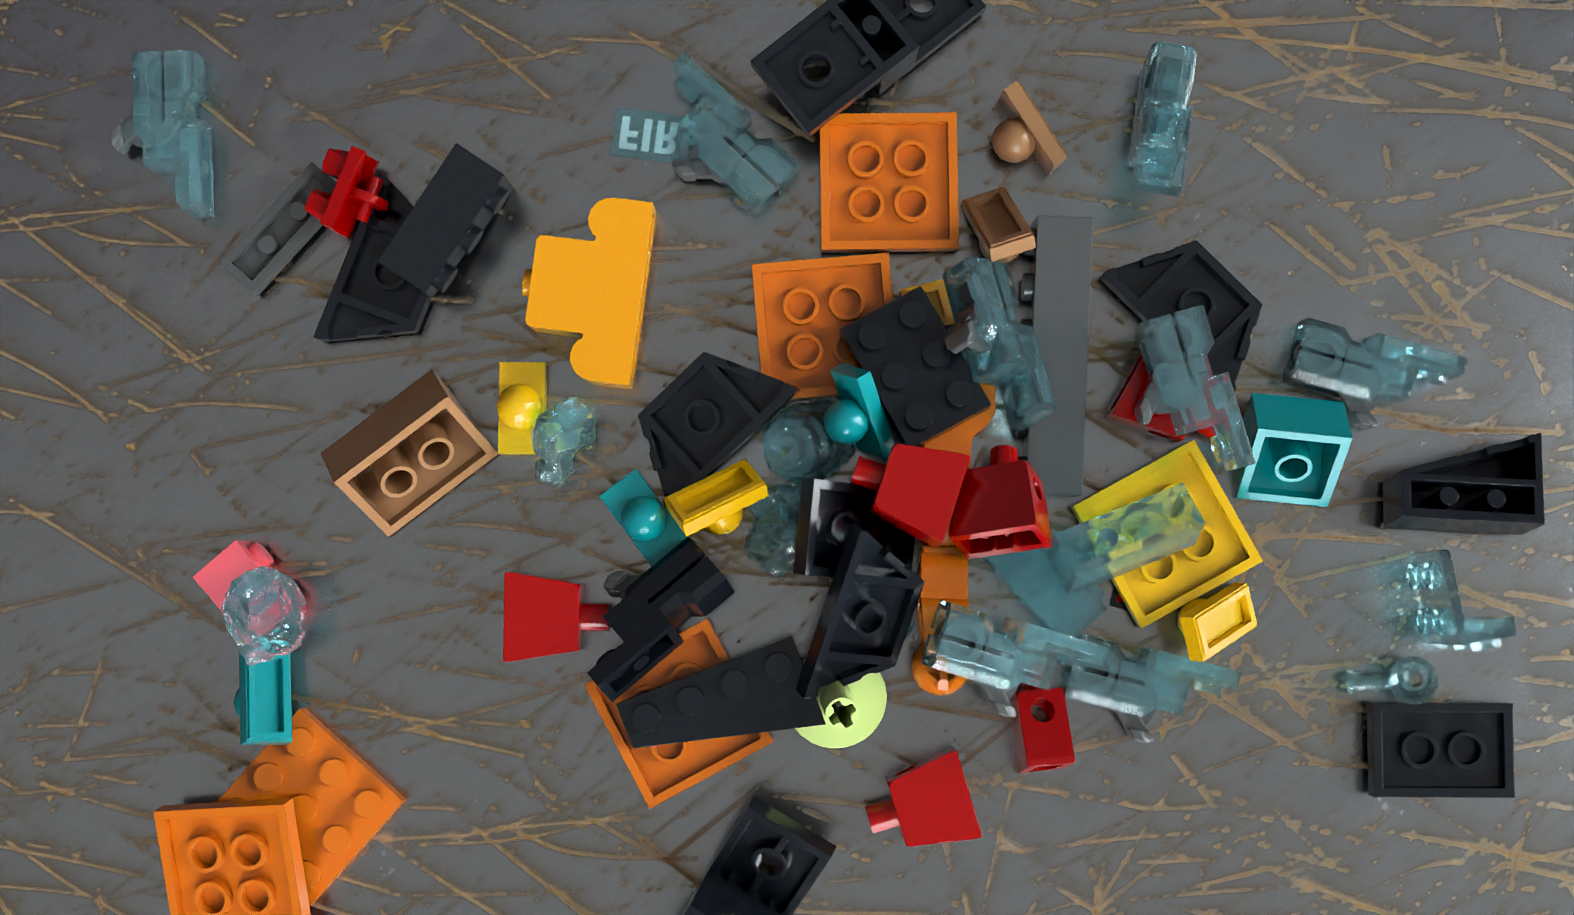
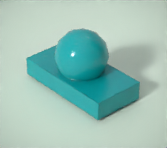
M842 362L830 370L840 400L835 401L825 413L823 419L825 431L838 444L856 443L857 449L886 459L895 442L872 374L868 370Z
M637 469L633 470L599 496L651 567L687 538Z
M244 648L239 651V688L235 693L233 705L236 714L240 717V745H287L292 742L290 650Z

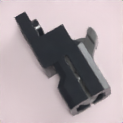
M690 537L684 539L642 575H628L625 571H615L606 578L603 585L604 589L611 597L620 596L622 601L608 611L603 618L623 643L616 649L605 652L597 660L596 666L588 671L587 674L610 701L613 702L684 642L676 630L691 616L706 617L735 593L722 572Z

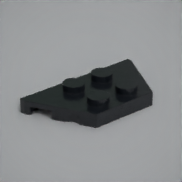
M378 175V178L384 180L378 196L387 200L390 204L386 212L373 208L368 222L363 223L360 221L313 336L323 342L418 333L431 302V296L377 262L414 207L384 175Z
M1197 240L1177 246L1163 253L1144 257L1139 261L1118 268L1106 270L1099 277L1152 330L1160 321L1169 316L1180 315L1189 318L1195 323L1200 332V344L1197 352L1187 361L1200 358L1204 375L1213 381V390L1224 401L1229 400L1234 395L1237 387L1235 386L1242 361L1246 359L1251 343L1250 335L1253 327L1257 324L1263 304Z
M703 352L638 414L643 435L650 444L649 456L654 471L658 472L664 496L667 497L710 476L800 390L795 385L709 352Z
M851 524L796 687V691L804 699L818 697V688L836 681L846 686L860 680L868 673L876 674L894 667L925 582L857 524Z

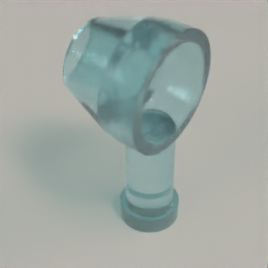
M1408 656L1398 660L1390 671L1360 673L1345 671L1347 694H1355V691L1391 690L1398 699L1409 704H1420L1431 699L1436 693L1439 683L1434 666L1424 658L1417 656ZM1410 669H1416L1423 676L1420 682L1410 684L1404 679L1405 672Z

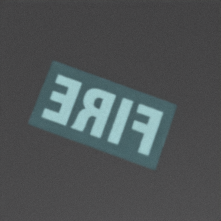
M616 107L609 155L672 163L675 159L688 160V155L694 145L708 135L710 119Z

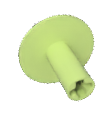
M806 657L802 659L803 665L805 663ZM868 673L860 680L846 686L836 681L818 688V697L816 699L826 724L795 729L811 743L826 748H845L863 741L877 728L886 709L887 692L881 673ZM840 701L842 706L837 707L834 702Z

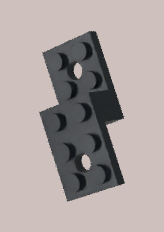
M827 0L750 60L751 67L805 134L810 137L871 88H874L880 95L984 13L986 5L982 0H934V7L927 12L921 13L915 11L910 6L909 0ZM819 59L828 65L830 73L827 78L814 82L805 77L803 67L810 60Z
M754 796L696 887L682 915H793L831 859L836 845ZM770 852L777 855L782 864L773 865L764 860L761 853Z

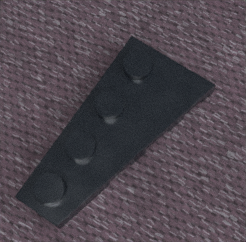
M793 636L781 639L616 704L632 748L826 724L816 697L804 699L796 691L804 665Z

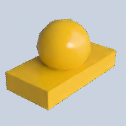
M499 362V397L496 405L498 413V454L546 455L547 364L545 362Z
M743 459L665 497L664 502L668 512L686 537L703 528L712 534L724 535L733 532L740 525L743 518V508L768 497L769 494L765 482L749 462Z
M1233 582L1208 599L1197 598L1183 605L1178 613V627L1185 638L1190 661H1206L1257 626L1247 583Z

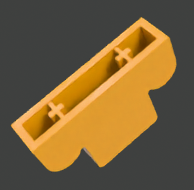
M604 198L598 201L591 208L588 216V224L595 238L594 241L540 235L536 239L532 269H525L522 282V295L528 297L525 321L528 326L538 333L581 338L572 346L570 364L574 372L586 383L633 390L656 219V209L653 202L622 198Z

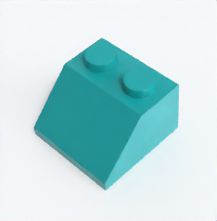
M1251 393L1240 429L1235 487L1236 498L1328 507L1353 439L1344 402Z

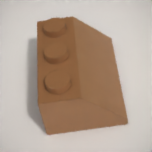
M431 369L320 454L333 482L389 537L498 455V452L458 398Z

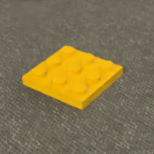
M1190 440L1071 506L1072 511L1138 628H1144L1263 561L1195 440Z

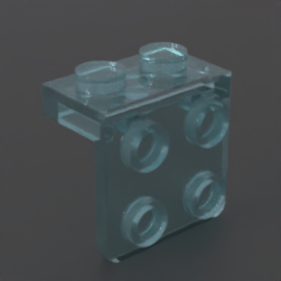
M1448 549L1410 553V563L1406 566V576L1411 589L1417 593L1420 609L1416 610V623L1420 634L1426 636L1427 644L1454 645V650L1471 648L1472 651H1481L1501 647L1500 638L1517 635L1513 616H1472L1464 618L1453 561Z

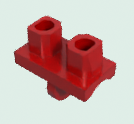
M351 146L349 152L328 149L322 163V172L338 179L332 195L314 189L310 193L305 205V211L321 220L320 224L346 238L350 237L356 220L367 223L373 208L386 212L390 204L387 200L378 196L384 180L374 175L380 162L366 155V151Z

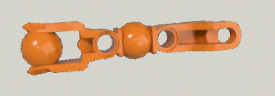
M978 368L973 373L991 403L990 409L921 447L971 456L972 439L982 433L995 415V374L992 369ZM970 457V461H969L967 470H968V469H971V457ZM953 513L944 541L938 548L919 540L922 547L919 549L918 576L925 582L917 602V619L921 643L913 653L911 670L912 676L919 687L927 693L938 696L954 693L968 679L967 671L969 664L957 665L942 659L934 645V633L938 625L945 618L954 615L967 617L968 559L949 538Z

